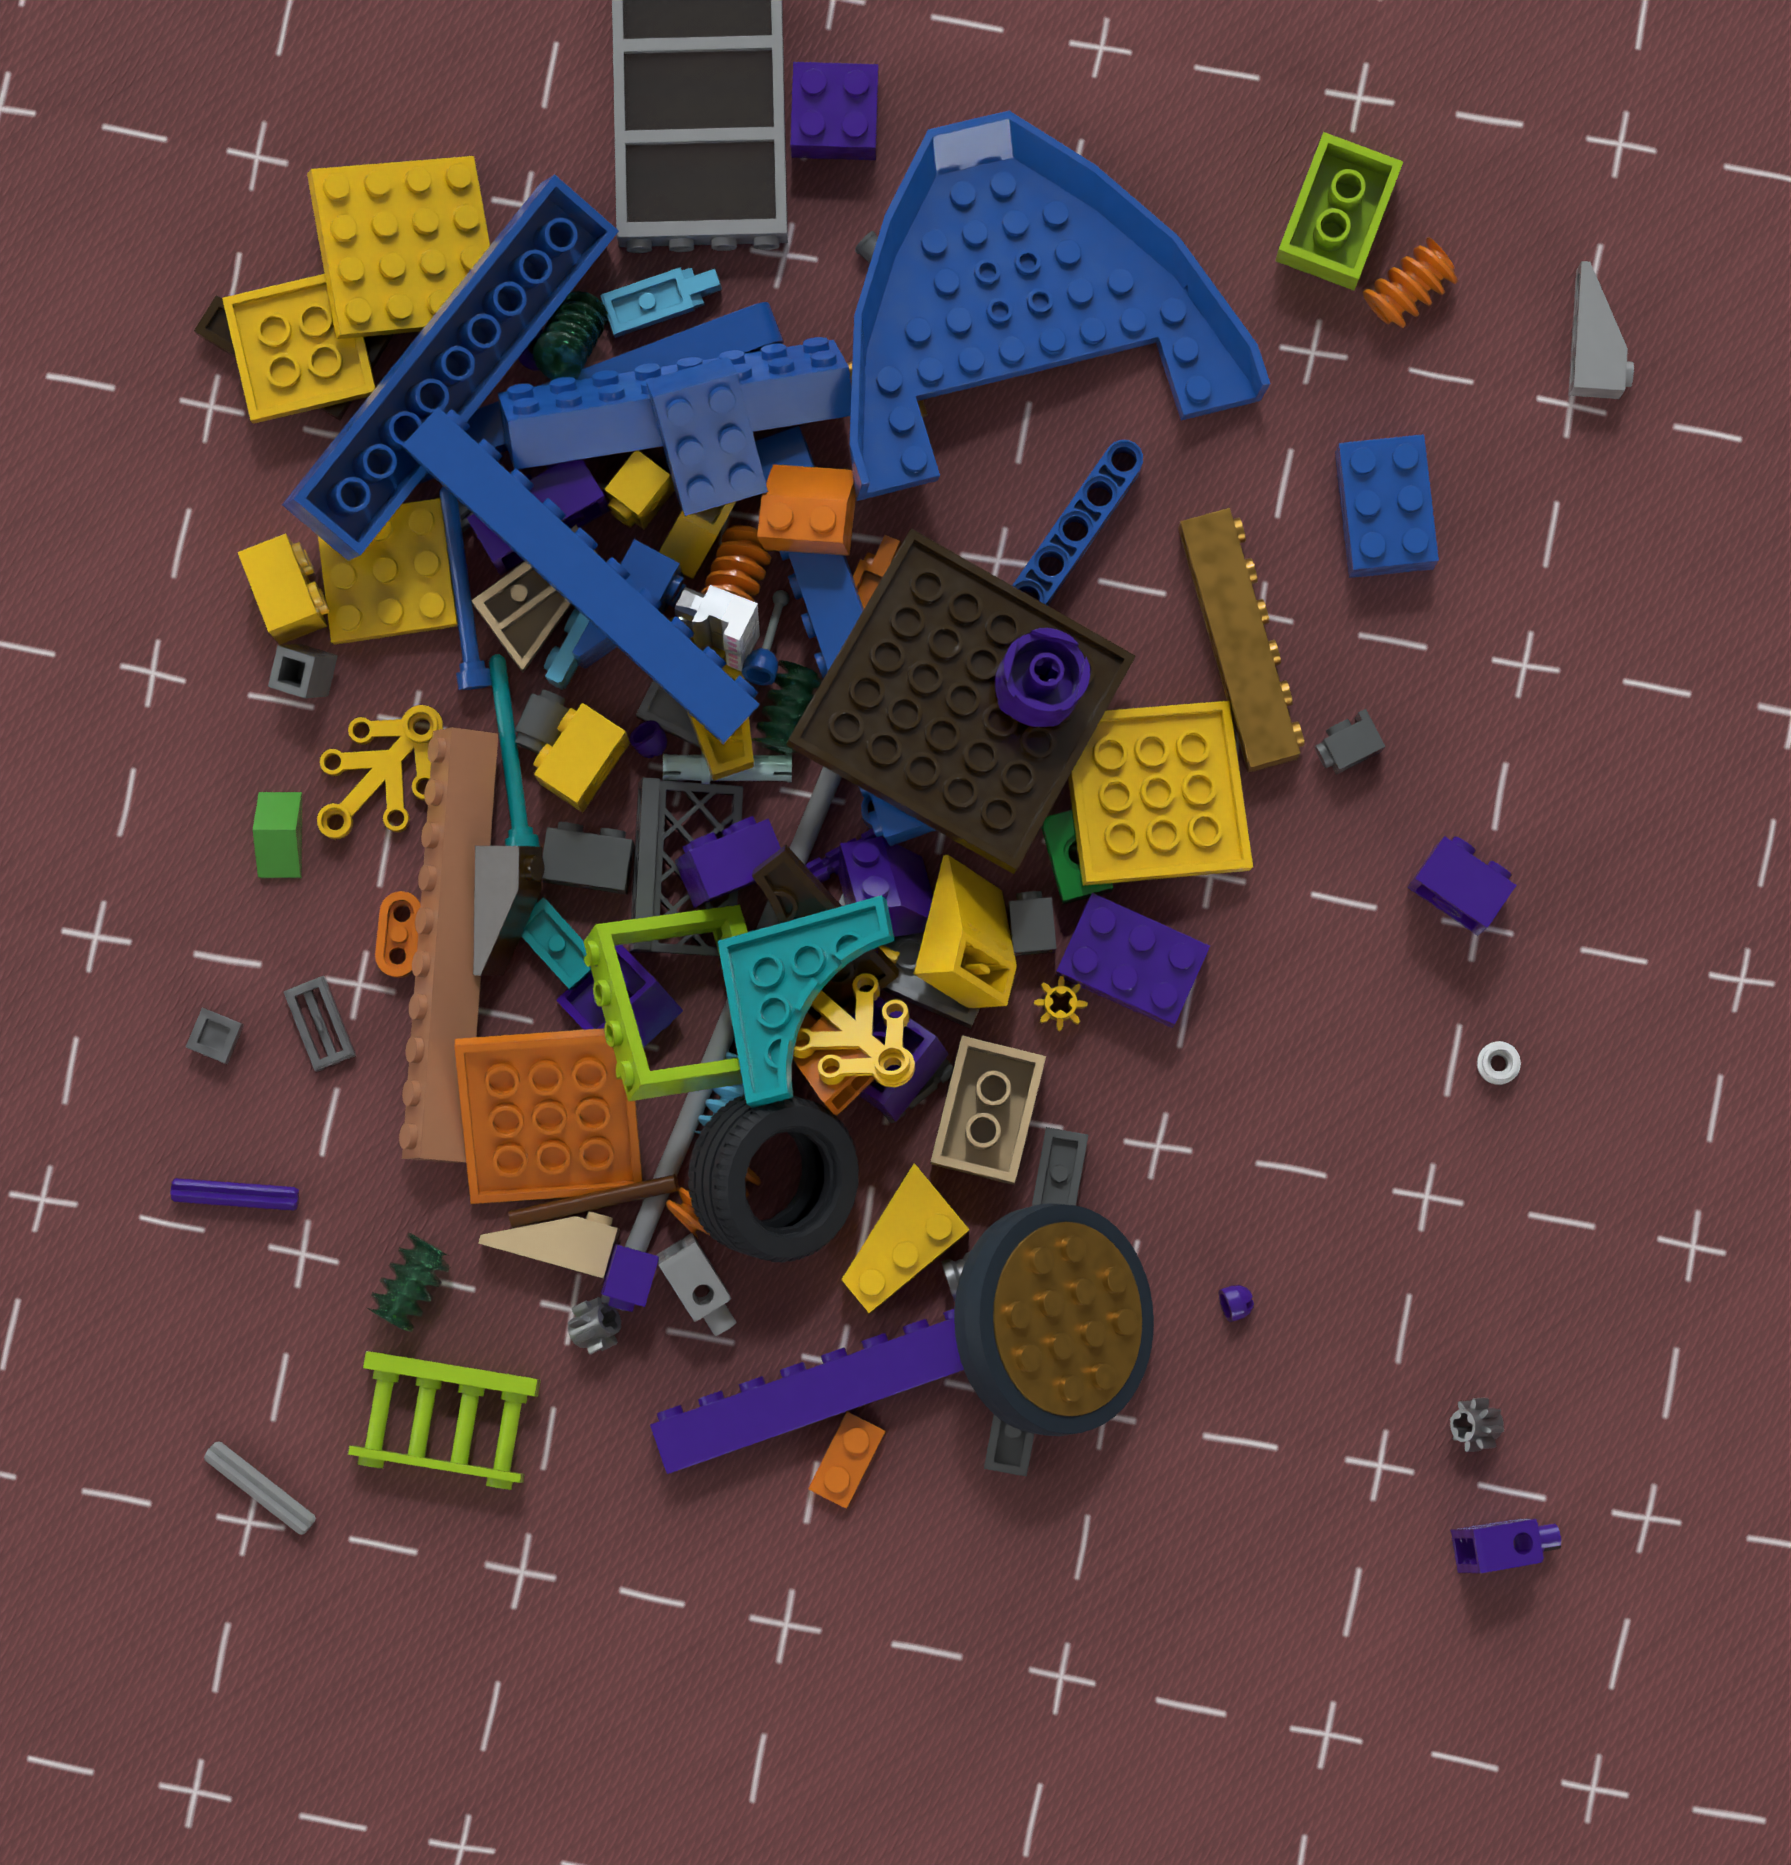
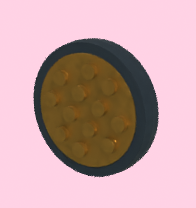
M1056 1203L1039 1204L1019 1209L993 1223L977 1240L970 1251L962 1269L956 1291L954 1311L955 1337L961 1363L971 1386L984 1405L1000 1420L1021 1431L1046 1436H1065L1093 1430L1114 1418L1127 1405L1145 1374L1154 1333L1153 1302L1147 1276L1137 1253L1128 1239L1114 1224L1100 1214L1084 1207Z

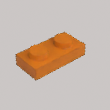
M847 1411L808 1490L847 1509L885 1430Z

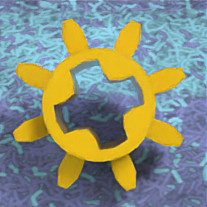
M1060 976L1058 986L1052 989L1043 982L1041 988L1047 995L1045 999L1034 1000L1033 1004L1037 1007H1044L1046 1013L1040 1019L1041 1024L1051 1018L1057 1021L1056 1027L1058 1031L1062 1030L1063 1021L1068 1019L1078 1025L1080 1020L1074 1012L1076 1008L1083 1009L1088 1005L1086 1001H1077L1076 994L1079 992L1081 985L1077 984L1070 989L1064 986L1065 980L1063 976ZM1056 994V996L1061 998L1065 994L1070 997L1068 1008L1071 1011L1067 1014L1062 1010L1056 1013L1051 1011L1050 1008L1053 1005L1051 996Z

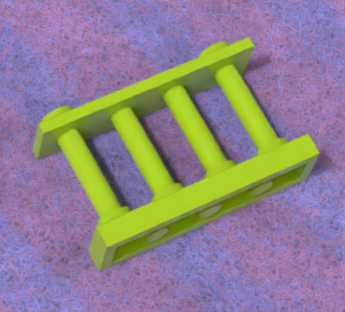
M366 1351L363 1368L374 1370L373 1379L377 1380L365 1447L349 1446L348 1455L359 1456L358 1465L383 1469L384 1461L451 1471L487 1477L486 1486L512 1490L513 1482L522 1483L524 1481V1473L512 1472L510 1470L522 1403L526 1404L528 1395L538 1397L541 1379ZM400 1374L416 1377L415 1385L419 1386L408 1454L382 1450L393 1384L398 1382ZM442 1381L459 1384L458 1393H462L451 1461L425 1457L436 1389L441 1390ZM485 1388L502 1391L501 1400H505L493 1468L468 1464L479 1396L484 1397Z

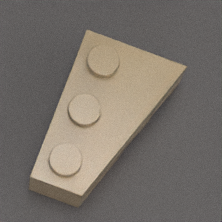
M576 525L571 528L574 533L579 529ZM526 562L471 600L473 606L522 673L572 605Z

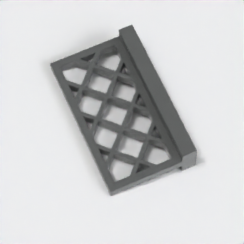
M642 778L638 782L631 919L660 916V902L668 910L664 915L678 913L677 909L690 897L687 893L672 906L661 894V882L674 872L683 882L676 864L663 851L664 839L676 829L688 844L694 839L681 824L697 810L715 828L712 832L715 834L719 832L724 837L721 831L724 830L723 827L730 821L732 825L742 820L743 786L660 781L657 778ZM666 791L683 792L695 806L677 821L665 808ZM693 793L708 795L699 801ZM715 794L733 796L732 814L720 824L703 804ZM666 818L672 824V827L664 833ZM664 860L670 869L662 875V863ZM738 890L729 893L727 899L717 908L737 905ZM710 902L703 904L706 909L714 908ZM698 934L685 936L677 944L658 943V940L629 944L630 953L651 952L720 957L718 948L708 946ZM692 937L699 946L683 944Z

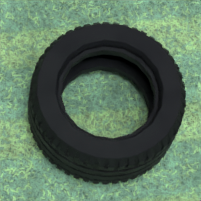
M744 1094L742 1097L739 1096L734 1098L733 1101H729L725 1107H721L717 1113H714L710 1121L705 1124L695 1143L688 1170V1187L690 1198H692V1207L696 1216L699 1217L700 1224L704 1226V1230L710 1233L714 1240H717L718 1243L725 1245L729 1249L776 1263L801 1260L805 1256L813 1255L814 1252H818L823 1246L827 1245L846 1222L854 1205L858 1188V1158L853 1140L849 1136V1132L844 1127L843 1122L836 1115H833L829 1109L819 1103L793 1096L789 1099L751 1108L746 1104ZM787 1132L794 1138L801 1154L802 1176L797 1193L784 1210L770 1219L759 1220L753 1214L746 1199L745 1177L749 1163L762 1143L777 1133Z

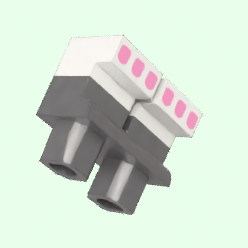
M710 585L705 595L685 587L675 606V615L679 616V619L694 632L691 638H694V644L703 651L707 646L710 648L714 646L724 650L726 665L742 671L747 655L753 651L760 636L758 603Z

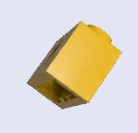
M639 450L633 452L605 488L609 500L608 506L612 509L610 513L627 527L631 528L635 523L643 530L675 491L671 475Z

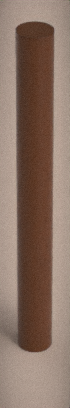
M673 1174L509 1211V1221L514 1228L679 1191L676 1175Z

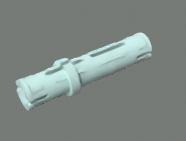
M703 753L702 755L663 754V781H702V784H710V781H713ZM792 754L753 755V768L715 780L792 782Z

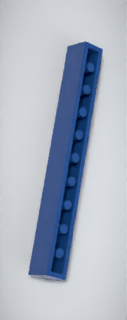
M437 407L402 445L404 450L714 737L724 744L759 707L760 704L754 699L758 694L757 690L740 675L734 681L725 673L722 668L727 663L709 646L703 651L690 640L694 632L678 617L675 616L670 622L659 612L658 609L663 604L645 587L639 592L626 581L631 574L614 558L611 557L605 562L594 551L598 544L583 529L579 527L574 533L566 526L562 520L567 515L549 498L543 503L540 502L530 492L534 484L516 468L509 473L500 465L498 461L502 455L484 438L479 444L466 433L470 425L453 409H450L445 414Z
M800 426L755 441L765 482H767L773 464L815 467ZM779 551L783 561L791 560L795 573L788 575V579L796 600L804 598L808 612L802 614L801 617L809 639L814 637L818 639L822 652L814 655L822 678H824L864 610L845 555ZM859 787L862 796L870 795L873 801L875 811L868 814L876 837L884 835L890 846L935 831V829Z

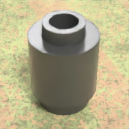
M542 689L540 696L531 694L515 729V732L518 733L515 743L537 754L540 753L547 743L553 747L561 733L557 728L569 710L563 706L566 699Z

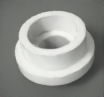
M1501 1041L1486 1045L1480 1051L1477 1058V1068L1484 1080L1495 1085H1502L1512 1081L1519 1073L1521 1066L1517 1050L1512 1045ZM1499 1055L1505 1059L1506 1067L1503 1071H1495L1491 1067L1493 1056Z

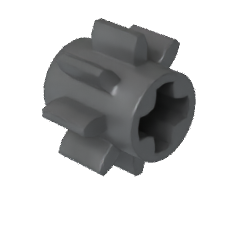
M597 1297L589 1302L586 1300L571 1308L576 1317L568 1322V1333L575 1345L580 1348H587L588 1353L593 1354L599 1350L604 1351L618 1343L614 1334L618 1333L621 1329V1318L615 1307L608 1306V1303L602 1304L601 1298Z
M1473 1398L1472 1401H1459V1410L1450 1417L1453 1440L1465 1442L1466 1452L1495 1448V1439L1504 1432L1503 1418L1500 1414L1501 1409L1488 1408L1489 1398Z

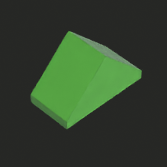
M259 792L253 824L258 878H302V792Z

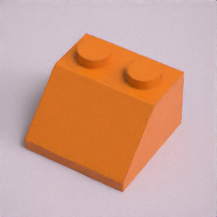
M773 464L766 482L768 492L763 493L761 497L757 537L764 549L850 556L856 501L853 471Z

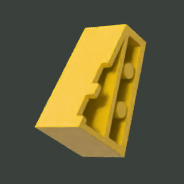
M915 1163L841 1279L869 1314L970 1231Z

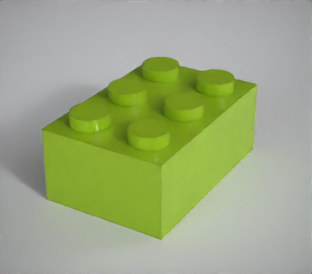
M1323 132L1275 261L1354 291L1403 161Z

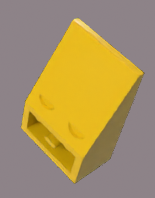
M943 855L914 975L966 1008L1007 1006L1017 965L1002 890L951 856Z

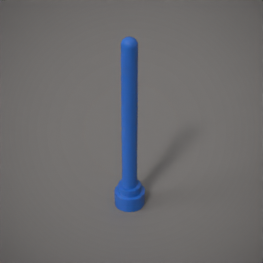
M443 486L440 490V500L463 663L459 664L460 672L456 673L458 690L492 686L490 668H485V661H480L458 499Z

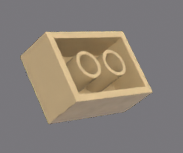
M962 1036L930 1164L1014 1185L1046 1056Z

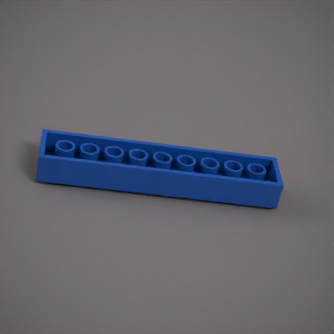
M555 174L541 182L284 501L282 506L346 560L349 561L361 556L427 473V470L412 458L402 445L437 407L445 414L450 409H453L467 422L619 230Z

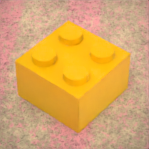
M285 533L238 552L267 630L279 645L327 627L323 615L330 611L321 588H318L315 581L310 583L308 575L315 572L307 551L303 550L300 542L294 544Z
M584 703L580 705L577 711L573 708L568 710L557 728L561 731V735L553 747L547 743L533 763L537 767L534 775L540 785L582 813L630 744L625 730Z

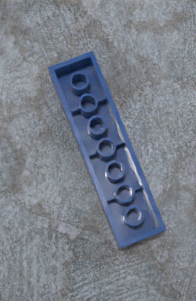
M814 337L803 341V345L786 347L784 344H770L762 347L761 351L744 354L743 351L732 350L721 353L719 358L702 360L699 357H687L678 360L676 365L660 367L658 364H643L637 366L635 371L618 374L616 371L605 370L593 374L592 378L575 380L572 377H561L552 380L550 385L533 387L530 384H517L509 387L506 392L497 393L504 442L514 469L661 447L663 444L645 380L725 357L730 358L738 374L752 432L848 417L851 414L849 366L834 340Z

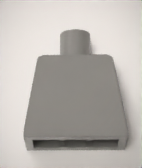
M690 1233L656 1255L659 1256V1267L694 1322L704 1318L714 1336L725 1332L737 1323L725 1304L731 1300V1296L693 1233ZM699 1285H707L710 1290L704 1297H697L693 1291Z

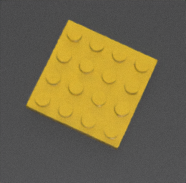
M474 156L311 169L307 173L336 339L422 331L490 246Z
M1230 701L1105 711L1068 777L1083 886L1250 871L1253 868Z

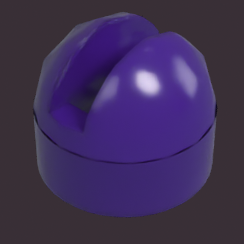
M654 720L640 724L634 729L629 738L634 749L645 758H653L654 755L660 756L667 748V736L659 723Z
M1232 1285L1220 1289L1218 1292L1222 1311L1229 1322L1243 1319L1254 1308V1302L1251 1300L1253 1297L1252 1293L1244 1286Z

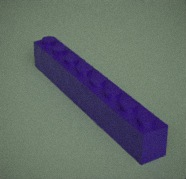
M955 1308L943 1312L946 1321L929 1326L926 1318L903 1326L905 1335L888 1341L886 1333L863 1340L861 1342L864 1350L847 1355L844 1347L821 1355L823 1364L810 1369H806L804 1362L781 1369L779 1371L782 1378L766 1384L763 1376L741 1383L739 1384L741 1393L724 1398L723 1392L718 1391L698 1399L699 1408L683 1412L682 1406L679 1405L656 1413L659 1422L650 1424L666 1473H673L964 1370L955 1337Z

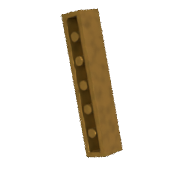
M1230 508L1180 521L1178 527L1225 695L1227 701H1230L1232 719L1247 772L1296 760L1300 755L1299 747L1305 746L1304 737L1299 722L1291 723L1287 706L1293 705L1292 695L1287 681H1279L1275 666L1281 664L1280 653L1275 639L1270 641L1267 639L1264 625L1270 623L1268 611L1264 600H1256L1252 584L1258 583L1252 558L1244 559L1240 543L1246 542L1240 517L1233 519Z

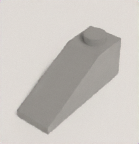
M1581 261L1576 270L1568 395L1620 399L1625 391V387L1632 386L1634 363L1627 361L1628 348L1591 262Z

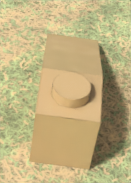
M588 1211L586 1219L575 1216L480 1235L478 1243L605 1279L620 1229L611 1226L613 1218Z

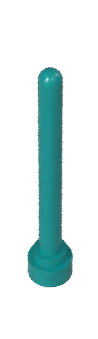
M495 654L489 660L511 821L508 838L504 840L505 846L540 847L539 836L534 834L533 827L528 826L518 746L515 743L516 732L506 660L502 655Z

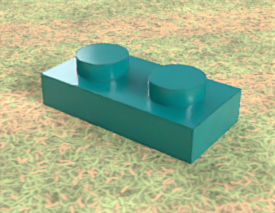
M543 897L535 904L522 933V938L571 991L592 972L591 968L586 966L583 960L587 955L581 937Z

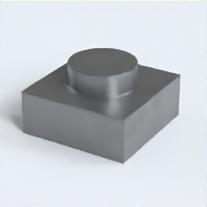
M202 1007L186 1048L228 1064L244 1024Z

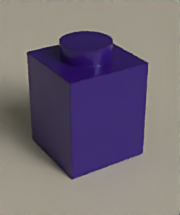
M615 1244L601 1290L602 1295L610 1297L608 1306L633 1312L635 1304L645 1307L659 1256Z

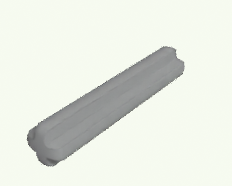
M215 1442L207 1450L204 1456L207 1463L295 1532L303 1535L314 1524L316 1519L314 1514L222 1442Z

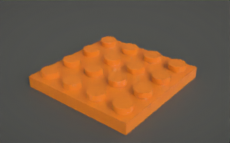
M604 1028L455 1039L454 1047L471 1204L574 1197L643 1181L636 1100L628 1101L623 1081L616 1077L617 1060L613 1047H610L606 1042Z

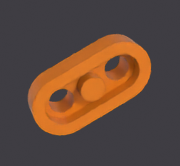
M397 891L388 895L383 900L379 911L375 960L380 970L393 978H403L413 973L412 960L418 947L415 918L420 909L421 902L414 895L405 891ZM398 908H409L410 917L407 921L399 922L396 920L395 913ZM397 949H402L406 953L405 961L402 964H393L391 954Z

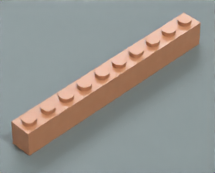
M451 727L433 731V737L428 745V759L431 762L430 780L426 784L424 794L428 811L427 823H425L421 835L425 852L424 865L421 867L418 876V885L422 893L421 906L415 918L418 947L412 960L415 987L414 994L409 1002L412 1028L411 1037L406 1045V1059L409 1062L408 1080L405 1082L402 1092L403 1103L406 1105L405 1123L402 1125L399 1134V1143L403 1149L402 1159L446 1163L466 1162L454 1044L455 1039L477 1036L481 976L473 975L475 846H490L498 747L497 733Z

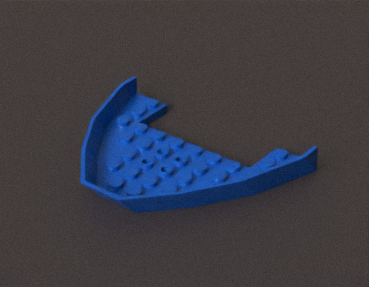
M1011 111L928 129L884 216L854 314L849 446L856 501L939 480L940 473L917 402L919 400L1156 343L1178 414L1182 421L1262 400L1270 385V381L1258 344L1181 238L1094 163Z

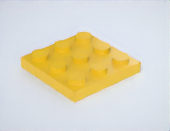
M325 274L222 298L252 424L369 397L376 388L364 337L336 339Z
M440 498L401 504L361 556L349 561L318 536L325 597L330 611L328 613L331 643L334 645L458 626Z

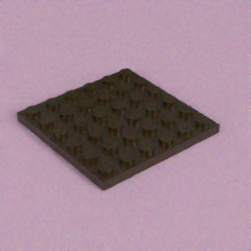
M910 529L788 739L786 746L1015 874L1136 656L924 535ZM1038 628L1057 629L1073 637L1079 644L1078 647L1084 657H1087L1090 665V679L1086 691L1073 712L1056 726L1033 727L1016 721L999 708L995 691L997 669L1011 644L1021 636ZM1037 674L1039 679L1044 681V675Z

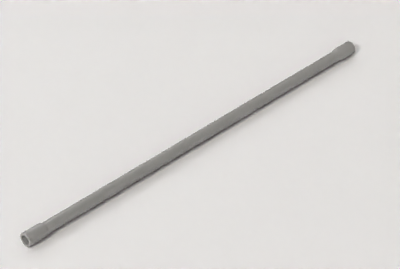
M825 767L822 768L790 846V849L805 866L842 779L841 776ZM769 900L756 930L780 924ZM728 998L701 1063L725 1060L726 1053L729 1052L732 1045L734 1031ZM712 1089L688 1092L653 1179L673 1174L677 1177L695 1134L694 1131L698 1127V1117L703 1115L706 1107L705 1101L710 1098ZM670 1193L644 1199L625 1247L646 1252ZM602 1295L601 1301L603 1303L609 1302L610 1297Z

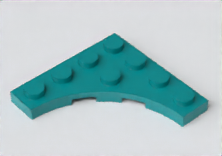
M882 895L717 941L746 1104L751 1108L793 1097L791 1079L794 1046L801 1024L814 999L834 975L848 963L878 946L895 941L887 900Z

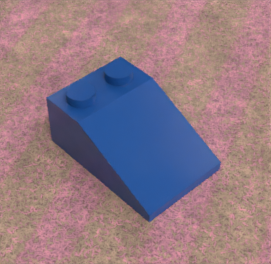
M634 539L621 562V565L631 574L626 581L638 592L643 587L648 589L663 604L658 611L664 615L668 606L675 608L686 587L683 584L684 576L680 563ZM589 621L572 653L577 664L586 669L617 646Z

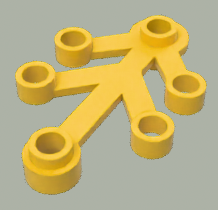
M417 705L407 710L402 719L370 721L364 717L355 718L349 724L348 733L352 740L358 744H368L374 737L400 738L389 750L341 753L339 750L329 749L321 755L320 767L330 776H338L345 770L371 769L340 804H328L318 813L317 825L326 837L341 839L347 836L353 827L352 817L384 781L386 783L387 809L383 814V822L392 832H402L407 829L410 824V816L404 809L402 761L414 749L417 777L412 782V791L417 798L425 801L424 794H420L417 787L422 780H430L431 762L428 759V745L433 737V731L443 729L442 718L435 709L426 705ZM420 720H426L430 723L429 731L423 735L417 734L414 730L415 724ZM362 723L367 724L370 729L369 734L365 738H357L354 734L356 726ZM332 755H337L341 759L340 766L335 770H329L326 767V760ZM399 811L404 814V821L400 826L390 825L389 817L393 812ZM334 815H340L344 819L343 826L338 830H332L329 827V820Z
M864 973L857 976L853 981L852 987L856 998L855 1020L821 990L811 1006L839 1031L811 1032L809 1029L800 1028L796 1042L805 1039L809 1043L803 1047L795 1045L793 1055L797 1058H807L815 1050L860 1049L869 1058L841 1059L833 1054L822 1057L818 1062L820 1079L828 1085L840 1083L845 1076H873L879 1084L886 1087H898L907 1083L915 1072L914 1058L908 1050L903 1048L904 1027L910 1019L907 1005L903 1001L895 999L888 1001L883 1006L882 1015L884 1024L887 1026L884 1046L873 1036L874 1001L880 995L879 983L874 975ZM864 985L873 986L869 992H861L859 990ZM894 1011L903 1013L899 1018L889 1017V1014ZM891 1065L900 1066L899 1069L894 1071L886 1070ZM829 1066H837L839 1068L831 1074L824 1072Z

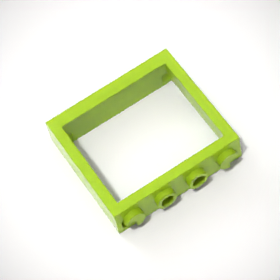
M740 905L596 924L583 941L587 953L583 960L586 966L591 968L594 978V999L597 1006L602 1007L606 1021L604 1027L605 1039L607 1044L614 1049L617 1060L616 1077L617 1079H622L628 1101L743 1084L738 1058L650 1071L615 949V945L713 932L719 952L717 941L748 933Z

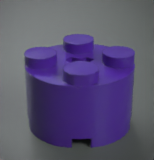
M1038 628L1016 639L1009 647L996 672L995 691L999 708L1016 721L1033 727L1056 726L1066 719L1080 701L1090 679L1088 659L1084 657L1078 647L1079 644L1074 638L1057 629ZM1037 674L1044 675V681L1040 680Z

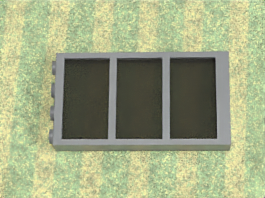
M612 0L616 229L619 230L617 233L619 247H626L627 251L631 253H646L652 251V246H669L670 251L688 252L694 250V245H711L713 250L730 251L735 250L737 244H754L755 249L772 250L779 248V243H788L783 0Z

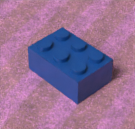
M729 357L645 380L676 496L685 516L768 492L738 374Z
M1424 434L1339 443L1335 451L1349 578L1434 569L1439 558Z

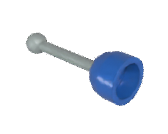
M778 590L773 594L772 599L775 605L762 648L753 650L747 655L742 668L743 677L757 685H770L774 683L777 675L778 660L770 649L782 608L789 602V595L784 590Z

